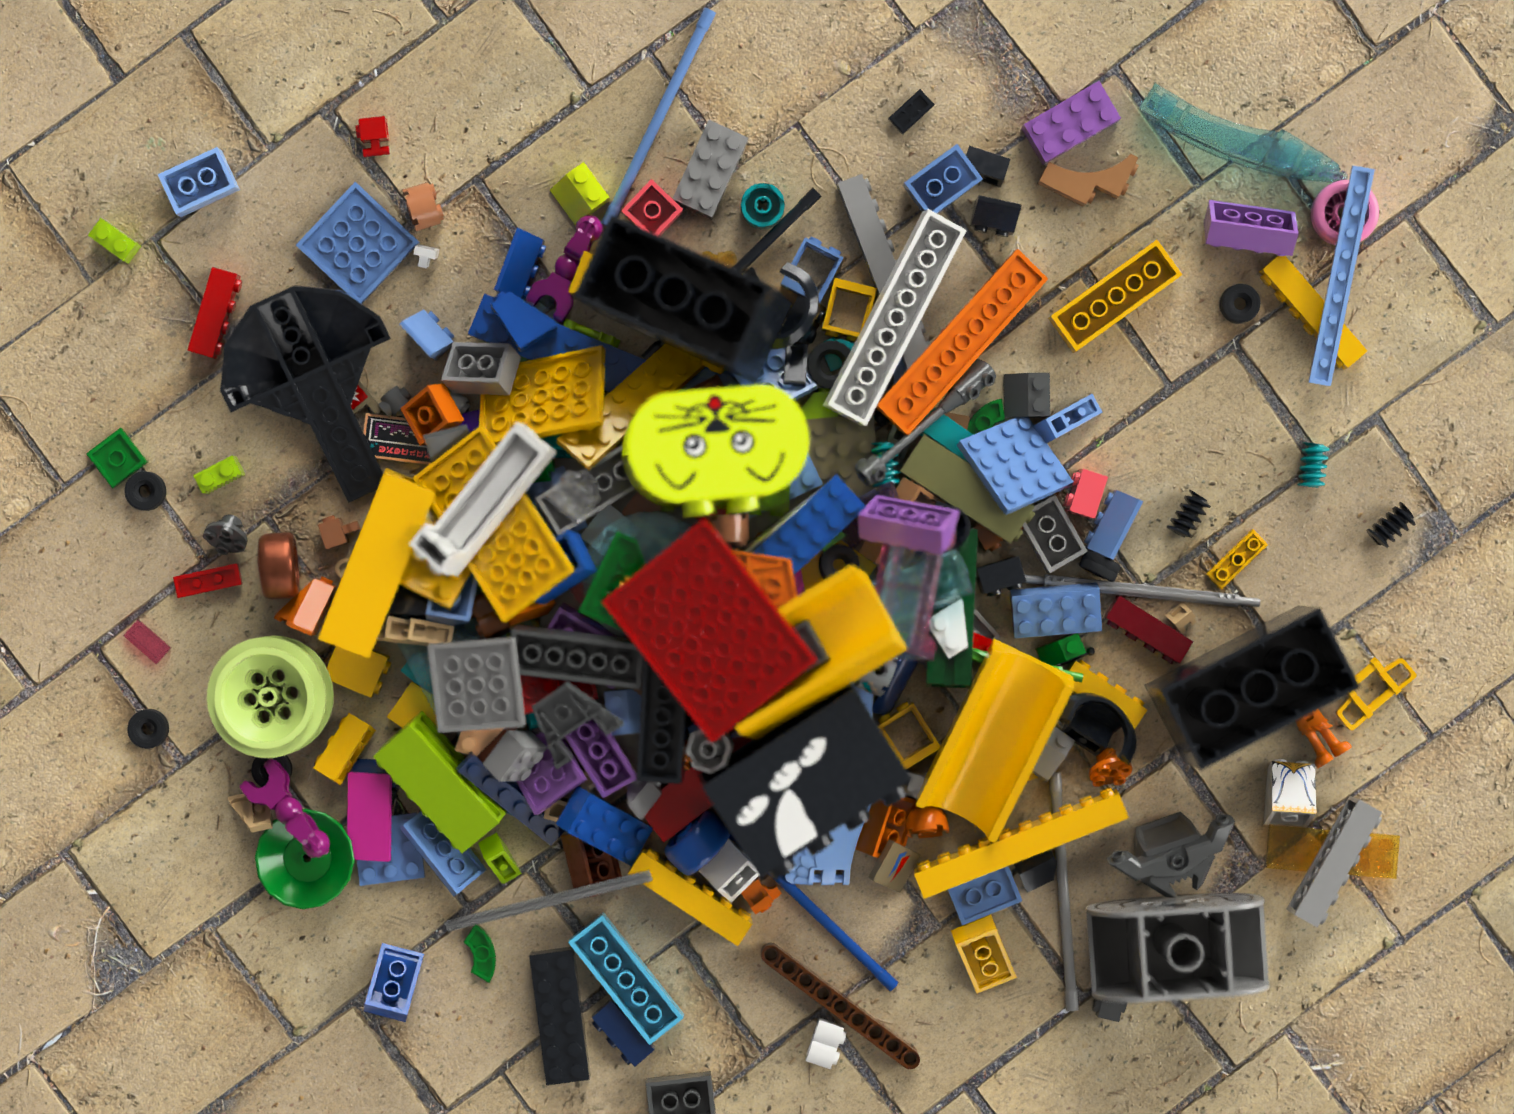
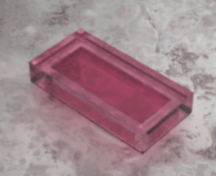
M140 619L123 635L155 664H158L172 648Z

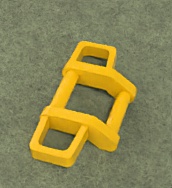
M1373 657L1369 660V664L1355 675L1360 683L1375 671L1389 688L1368 706H1366L1355 691L1347 694L1348 698L1335 713L1349 730H1354L1363 721L1369 719L1377 708L1394 694H1399L1402 688L1416 678L1417 674L1404 659L1398 658L1383 667L1378 659ZM1401 663L1408 671L1409 676L1397 685L1387 671ZM1351 701L1363 714L1353 724H1350L1342 715L1343 710Z

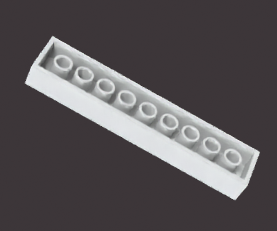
M929 209L921 213L823 406L860 426L867 425L967 230Z

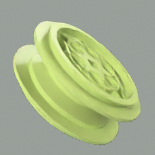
M277 635L249 639L228 650L214 667L207 688L208 711L217 732L236 750L259 758L284 756L312 743L327 725L334 702L331 677L319 655L309 646L296 639ZM278 670H282L285 674L283 681L277 678ZM258 673H260L264 678L262 684H259L256 681V675ZM293 686L298 689L297 698H294L290 693ZM270 692L274 695L273 700L270 698ZM251 693L254 694L256 697V703L254 705H252L248 700V697ZM285 707H288L291 711L290 718H286L283 714ZM264 710L270 715L268 722L262 718Z

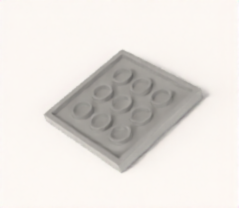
M515 637L427 645L438 733L524 727L526 725Z

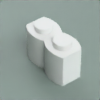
M819 1017L805 1060L831 1069L832 1064L836 1065L840 1052H837L839 1044L843 1045L847 1034L844 1031V1025Z

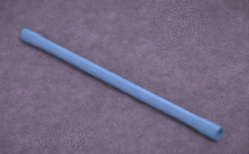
M704 8L696 24V29L612 203L605 212L601 221L603 225H607L611 215L618 218L627 194L698 47L716 15L714 11Z

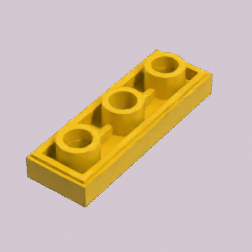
M1252 529L1205 575L1222 590L1268 544ZM1237 555L1240 557L1238 564L1234 562V558Z

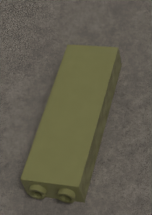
M923 435L900 470L901 474L950 506L961 509L967 517L1009 544L1012 541H1018L1023 533L1021 527L1025 522L1029 524L1035 515V512L1032 511L1035 506L1032 504L1005 515L971 465L926 435Z

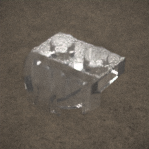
M570 470L561 476L544 497L579 526L600 499L599 484L586 471Z

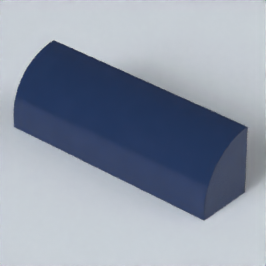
M911 634L907 635L904 643L908 650L896 656L897 660L894 662L897 665L889 686H883L881 689L885 691L881 697L875 696L873 713L888 714L893 711L927 648L928 642Z

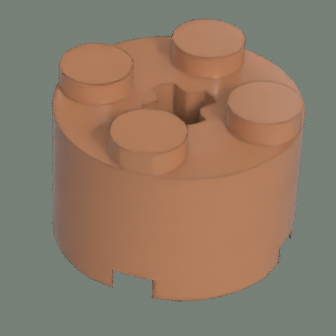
M428 182L402 190L416 232L441 224V220H444L441 205H436L435 203L437 194L433 183L428 184Z
M749 514L704 516L725 542H730V545H747V541L750 540Z

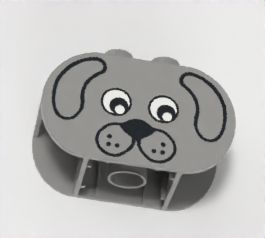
M1206 893L1177 895L1176 898L1162 896L1120 899L1087 906L1092 997L1107 1002L1140 1003L1241 996L1269 989L1264 897L1247 893Z

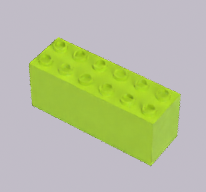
M421 711L387 740L373 757L378 766L385 769L391 776L392 781L405 791L406 796L420 807L422 814L429 817L435 824L436 829L450 840L451 845L461 853H464L502 820L507 810L457 771L456 767L465 757L460 752L455 751L456 747L442 732L438 733L436 725Z

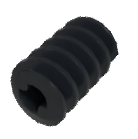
M1191 490L1189 492L1192 497H1184L1188 504H1180L1183 511L1176 510L1175 512L1179 519L1171 518L1170 521L1174 526H1166L1184 538L1193 537L1189 532L1190 529L1197 530L1193 523H1201L1202 520L1198 515H1206L1202 508L1211 507L1205 498Z
M1399 502L1400 508L1396 506L1392 508L1394 514L1391 512L1386 513L1387 520L1381 517L1379 519L1380 525L1374 523L1372 525L1373 530H1366L1373 541L1379 546L1382 545L1388 548L1387 540L1395 542L1394 534L1401 537V528L1409 531L1407 523L1413 526L1416 525L1413 519L1414 516L1402 502Z

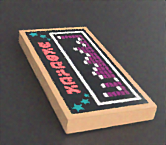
M366 413L363 432L376 458L426 465L431 464L427 447L419 445L412 429L404 418L394 416L389 418L386 415Z

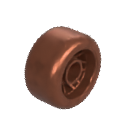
M289 532L264 534L258 540V571L262 593L267 599L292 598L299 593L300 579L297 546L294 535Z

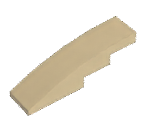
M387 616L376 640L427 646L433 643L452 642L454 626L414 618L408 620Z

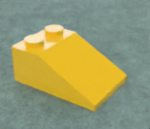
M991 914L951 930L956 947L977 994L1017 978Z

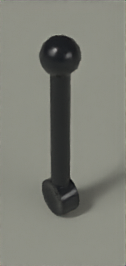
M1089 647L1086 650L1087 653L1054 666L1061 667L1086 655L1091 656L1095 653V649Z

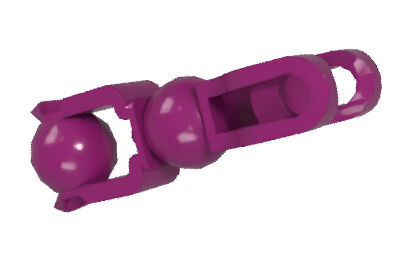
M585 215L577 221L575 226L576 233L565 246L563 251L565 254L559 256L555 262V272L552 271L547 279L535 282L525 299V302L534 307L543 296H552L557 303L553 316L554 320L559 324L564 322L574 305L573 296L568 291L583 252L590 253L593 242L597 241L602 235L603 226L596 216Z
M269 758L264 763V767L269 774L267 784L262 788H258L253 782L244 780L240 784V789L250 802L264 806L267 805L270 809L275 810L278 821L285 824V829L302 843V848L309 857L318 858L328 854L330 841L327 834L319 830L313 818L306 812H303L300 802L292 798L293 795L289 791L290 776L277 760Z

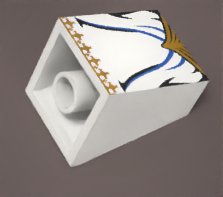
M1284 759L1272 761L1267 768L1264 825L1307 828L1316 815L1315 764H1309L1307 761L1293 763L1287 762Z

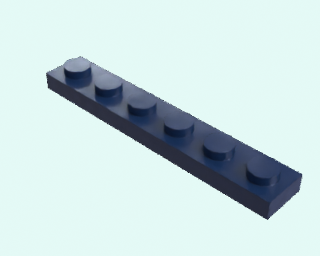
M470 752L456 767L457 771L551 846L565 830L556 825L555 821L544 819L545 811L539 815H534L525 796L508 781L499 782L483 765L484 762Z

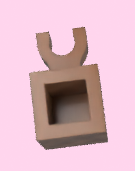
M334 515L323 518V523L318 524L326 549L350 543L347 534L361 530L358 521L343 525L342 519H335Z

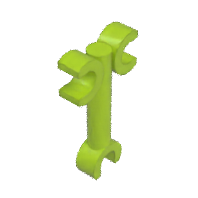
M569 319L564 321L563 326L618 348L620 340L612 335L596 331Z

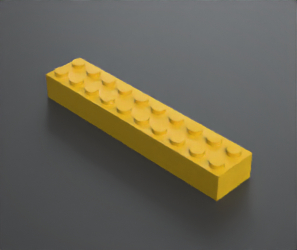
M1111 787L1103 789L1099 792L1100 795L1093 798L1091 795L1079 799L1080 803L1071 806V803L1059 807L1058 812L1053 814L1050 811L1038 816V820L1033 822L1030 819L1018 823L1019 827L1012 830L1010 827L1002 830L996 843L988 840L987 836H984L977 840V844L970 846L967 843L959 846L957 852L950 854L947 851L937 855L938 859L930 862L927 859L917 863V867L914 868V875L923 898H928L1128 819L1129 816L1118 790H1112Z

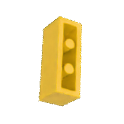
M348 713L340 721L339 729L335 735L329 738L323 754L316 758L313 769L341 786L376 730L366 722Z

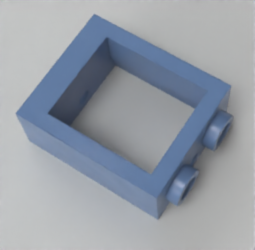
M810 236L809 239L804 238L791 264L797 266L806 247L835 261L824 285L818 293L820 303L844 257L840 256L841 252L833 247L827 249L821 246L822 242ZM784 276L780 286L805 297L800 284Z

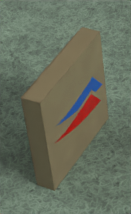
M889 839L868 878L900 893L920 854Z

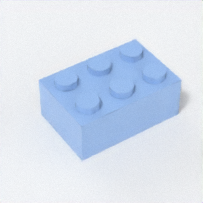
M218 147L158 174L169 201L179 217L190 214L240 190L222 150Z

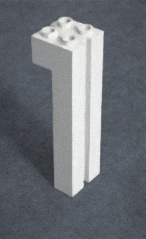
M516 422L435 525L424 524L409 543L414 549L413 553L422 560L426 558L427 562L430 563L429 568L436 574L443 573L446 576H458L556 454V451L545 441H542L526 424Z

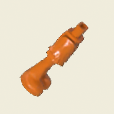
M1319 709L1295 721L1298 730L1307 737L1316 753L1314 763L1317 769L1334 759L1318 738L1317 731L1320 732L1328 744L1334 757L1352 748L1349 742L1337 740L1329 729L1333 725L1327 722L1329 720L1323 716Z

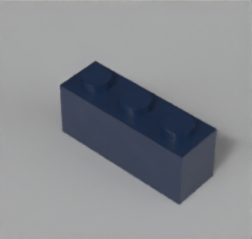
M612 998L592 1015L594 1027L599 1032L604 1031L608 1036L606 1038L608 1043L614 1049L618 1047L622 1052L620 1056L628 1065L632 1063L636 1067L655 1050L654 1044L649 1045Z

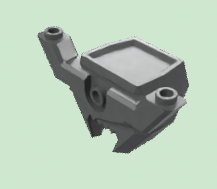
M1178 812L1135 827L1134 855L1128 851L1118 850L1108 856L1107 860L1111 866L1133 880H1141L1142 883L1165 897L1176 898V892L1169 883L1174 885L1175 880L1180 883L1181 878L1186 881L1187 877L1192 878V888L1197 891L1205 881L1214 861V854L1222 852L1235 820L1232 815H1219L1210 823L1206 834L1201 835L1192 821L1182 812Z

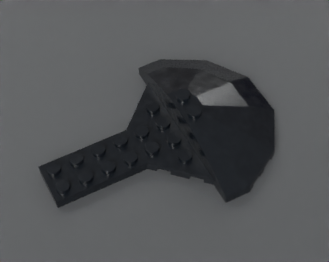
M293 285L250 305L224 345L220 392L230 412L253 404L310 424L348 503L378 489L384 473L352 410L351 402L370 349L391 339L381 316L341 290Z

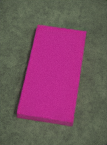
M349 772L347 834L352 841L355 860L391 861L392 824L391 776L386 773Z

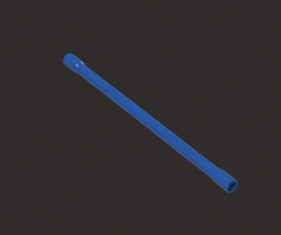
M730 831L729 839L734 841L740 847V845L738 844L735 837ZM785 875L774 879L857 958L887 990L892 991L899 982L888 971L876 963L795 884L786 881Z

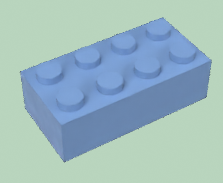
M1097 582L1014 589L1010 591L1015 638L1102 631L1100 589Z

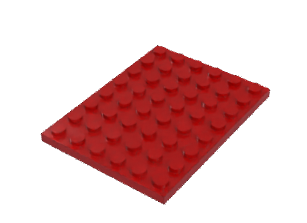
M707 518L701 520L601 601L711 743L718 740L818 661Z

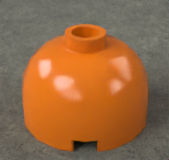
M926 806L924 809L920 807L915 808L907 816L906 836L909 838H913L912 834H918V838H933L943 836L942 831H945L947 834L949 833L947 815L938 807Z

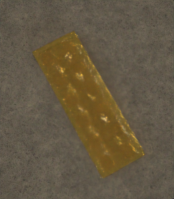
M1269 824L1265 867L1269 869L1307 872L1331 829ZM1370 833L1371 840L1369 844L1361 849L1359 862L1355 867H1351L1348 874L1397 879L1400 835Z

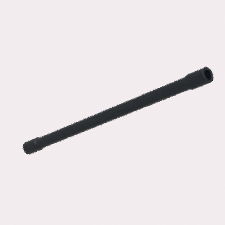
M812 187L799 200L798 204L732 268L744 272L822 196ZM659 340L655 341L641 356L647 360L665 343Z

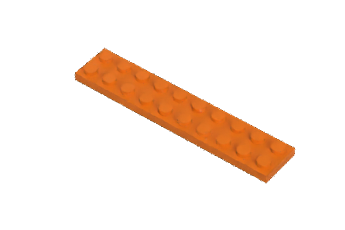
M1019 249L1014 250L879 400L876 408L904 435H909L1043 286L1048 278Z

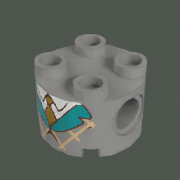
M897 657L874 669L875 674L871 671L853 683H855L856 687L881 697L885 692L881 689L883 686H889L894 675L897 663L893 661H896Z

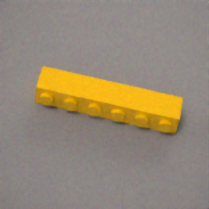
M1277 255L1258 271L1261 274L1260 279L1265 285H1271L1276 291L1274 293L1276 298L1282 303L1285 302L1290 307L1288 309L1290 314L1295 319L1299 318L1304 323V330L1309 335H1314L1317 338L1324 300L1286 256ZM1343 324L1335 366L1347 369L1363 356L1367 350L1347 326Z

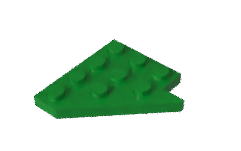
M616 530L578 610L622 632L624 630L601 601L619 587L620 581H624L625 576L632 577L646 566L636 539Z

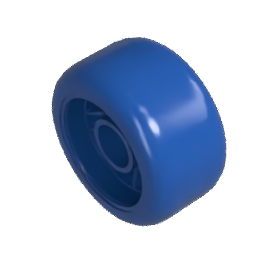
M708 809L673 835L664 849L665 857L682 874L692 875L710 862L722 849L730 836V830L714 812Z

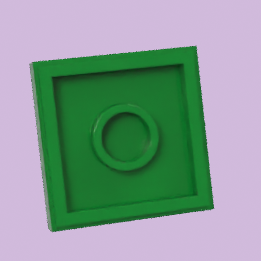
M121 427L86 453L112 489L148 463Z

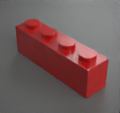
M215 267L211 268L187 351L217 359V355H221L224 343H221L224 334L227 335L230 327V322L227 321L230 313L233 314L236 307L234 298L236 292L239 293L242 287L240 275Z

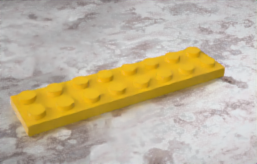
M664 344L604 397L602 426L563 433L557 438V444L589 471L623 441L629 423L648 400L660 394L678 392L706 367L702 365L703 360L668 344Z

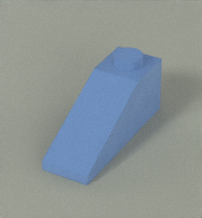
M1090 394L1033 425V427L1043 440L1048 443L1103 412L1093 394Z

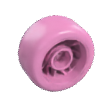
M1339 180L1324 187L1315 197L1311 207V221L1316 233L1324 241L1335 246L1341 222L1338 211L1344 207L1349 180ZM1370 191L1360 242L1373 232L1379 218L1378 202L1372 191Z

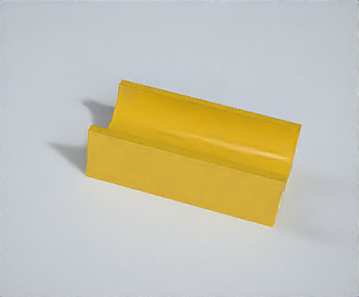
M388 468L385 469L318 639L363 657H370L413 550L409 543L422 528L435 495L434 491L417 485L416 481L411 477Z
M849 565L778 608L792 628L805 620H809L830 660L783 687L735 727L740 735L757 740L908 650L865 572L853 565Z
M993 639L971 683V688L968 689L917 795L916 806L923 809L926 806H933L953 812L976 825L985 833L988 840L996 843L1074 689L1073 676Z

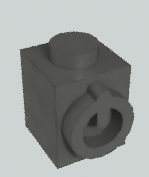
M1094 998L1092 1011L1096 1012L1095 1014L1098 1018L1119 1022L1121 1013H1125L1127 1003L1107 1002Z

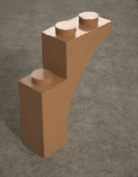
M1130 154L1119 164L1097 172L1071 171L1048 162L1037 184L1082 207L1087 202L1091 204L1096 195V192L1093 191L1094 188L1117 199L1120 195H1125L1129 184L1126 182L1130 175L1134 176L1139 167V164L1136 162L1139 157Z

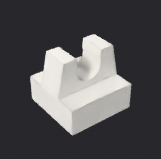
M420 244L416 245L413 255L420 256L418 267H429L430 260L438 258L439 249Z

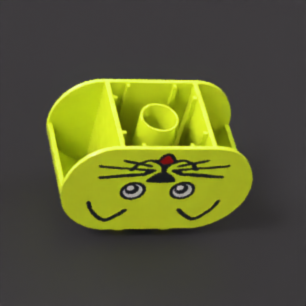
M754 385L664 393L648 400L629 423L622 444V460L625 473L636 491L647 500L660 506L682 507L683 518L708 516L710 513H714L713 504L726 503L727 514L752 512L754 509L759 508V499L770 496L787 486L801 471L808 454L809 433L804 415L796 402L788 394L772 386Z

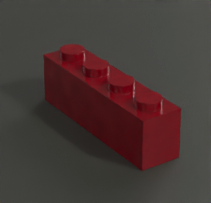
M1119 595L1115 597L1103 617L1108 620L1107 625L1115 630H1118L1120 627L1126 631V637L1135 642L1137 639L1144 642V648L1152 653L1157 650L1163 654L1161 658L1172 665L1174 662L1181 663L1194 642Z

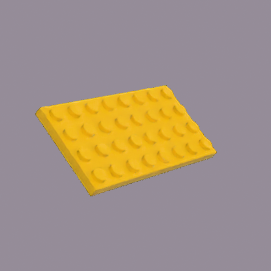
M479 426L413 477L417 485L435 492L430 506L438 519L442 517L497 447L484 426ZM526 492L467 564L502 622L509 621L575 571Z

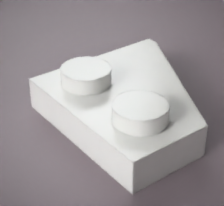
M962 599L925 621V624L948 659L968 648Z

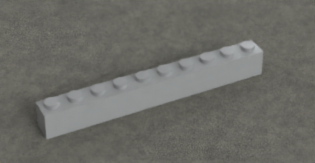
M860 174L837 183V189L879 297L897 260H894L892 254L895 251L891 239L887 240L884 233L887 231L883 219L879 220L877 211H879L876 199H871L869 191H872L868 178L864 179L863 175ZM921 320L902 355L906 370L931 344L930 341H925L923 333L926 331Z

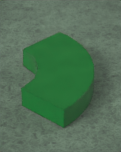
M1002 399L991 401L982 406L970 419L967 430L975 435L993 427L998 422L1004 421Z
M475 924L464 941L473 954L474 964L471 973L490 983L496 967L495 948L487 932L481 926Z

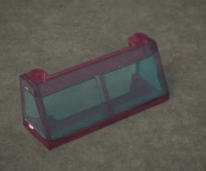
M954 530L951 544L946 550H950L954 546L957 531ZM883 544L875 590L908 649L892 660L933 661L936 644L928 633L943 554H931L927 551L910 550L907 547Z

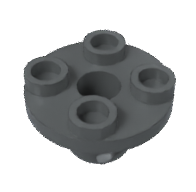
M230 514L224 515L222 520L209 523L203 533V538L216 548V552L222 555H227L228 552H242L248 543L246 534L241 530V527H244L241 520L237 516Z

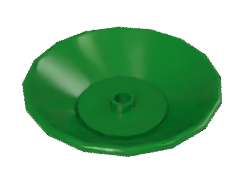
M303 809V812H306L313 818L319 830L327 834L330 841L329 853L318 858L311 857L310 862H306L304 860L306 853L302 848V843L285 829V824H282L276 818L272 821L273 828L266 829L259 838L255 863L258 878L270 896L285 906L309 909L323 906L340 895L351 879L355 858L352 841L339 822L324 812Z

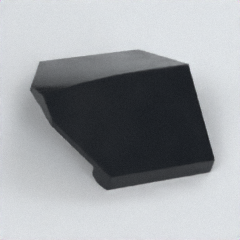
M1051 850L1014 863L1027 893L1054 880L1057 861Z

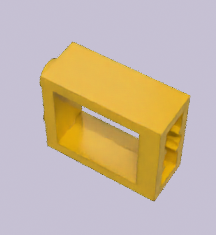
M834 278L822 331H826L825 335L838 338L839 334L847 336V341L856 342L860 333L829 325L836 292L841 290L869 297L861 326L862 330L872 311L877 288Z
M906 701L896 708V713L891 716L888 713L880 717L877 725L907 770L937 751L940 745L914 703L908 704ZM912 711L930 742L903 759L884 727Z

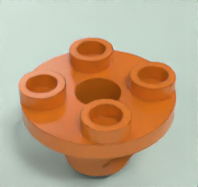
M1106 748L1096 756L1097 763L1089 770V777L1095 787L1108 784L1122 785L1131 774L1132 765L1131 763L1128 765L1117 757L1116 750L1113 748Z

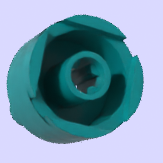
M766 183L754 184L743 194L741 213L744 220L750 226L760 230L769 229L775 226L783 216L785 207L784 197L774 185ZM759 202H761L762 204H764L765 202L767 203L766 211L764 209H758Z

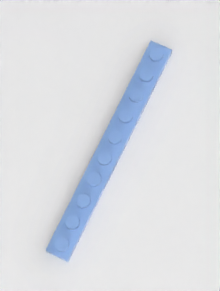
M1352 166L1308 380L1309 383L1331 386L1375 169Z

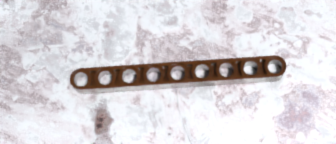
M769 942L762 947L761 957L768 966L904 1068L915 1069L919 1065L920 1057L918 1051L777 944ZM767 949H775L777 952L776 957L773 959L767 958L765 956ZM787 961L794 964V969L790 972L782 969V965ZM802 975H809L812 978L811 982L807 985L801 984L799 979ZM820 988H826L829 990V994L821 998L817 995V991ZM837 1001H844L846 1007L844 1010L838 1011L834 1008ZM855 1014H861L864 1019L861 1023L855 1024L852 1022V1017ZM873 1027L881 1029V1033L876 1037L869 1034L870 1029ZM890 1040H896L898 1046L896 1049L890 1050L886 1047L887 1043ZM908 1053H913L916 1056L915 1060L911 1063L904 1061V1057Z

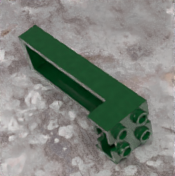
M971 526L966 542L959 549L951 552L945 551L943 554H932L929 618L962 599L968 648L948 659L929 630L926 687L971 688L978 529H973V526Z

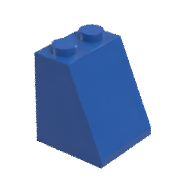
M503 291L492 298V310L520 353L557 330L558 324L555 320L511 292L505 294Z

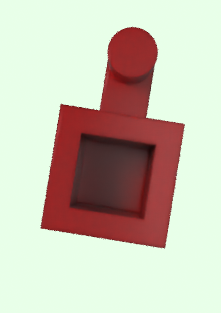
M386 117L358 119L359 125L355 126L357 138H361L363 144L371 143V148L363 149V156L390 155L389 146L381 147L380 142L389 141Z

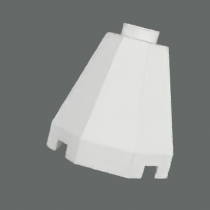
M699 729L690 734L685 751L692 760L693 768L711 774L728 766L734 743L727 732L714 743H711L703 731Z

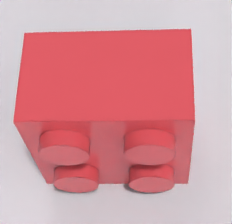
M651 179L621 212L634 225L661 236L683 213V208Z
M1079 469L1076 473L1073 472L1072 489L1069 494H1066L1063 506H1066V512L1088 519H1095L1108 476L1086 469Z

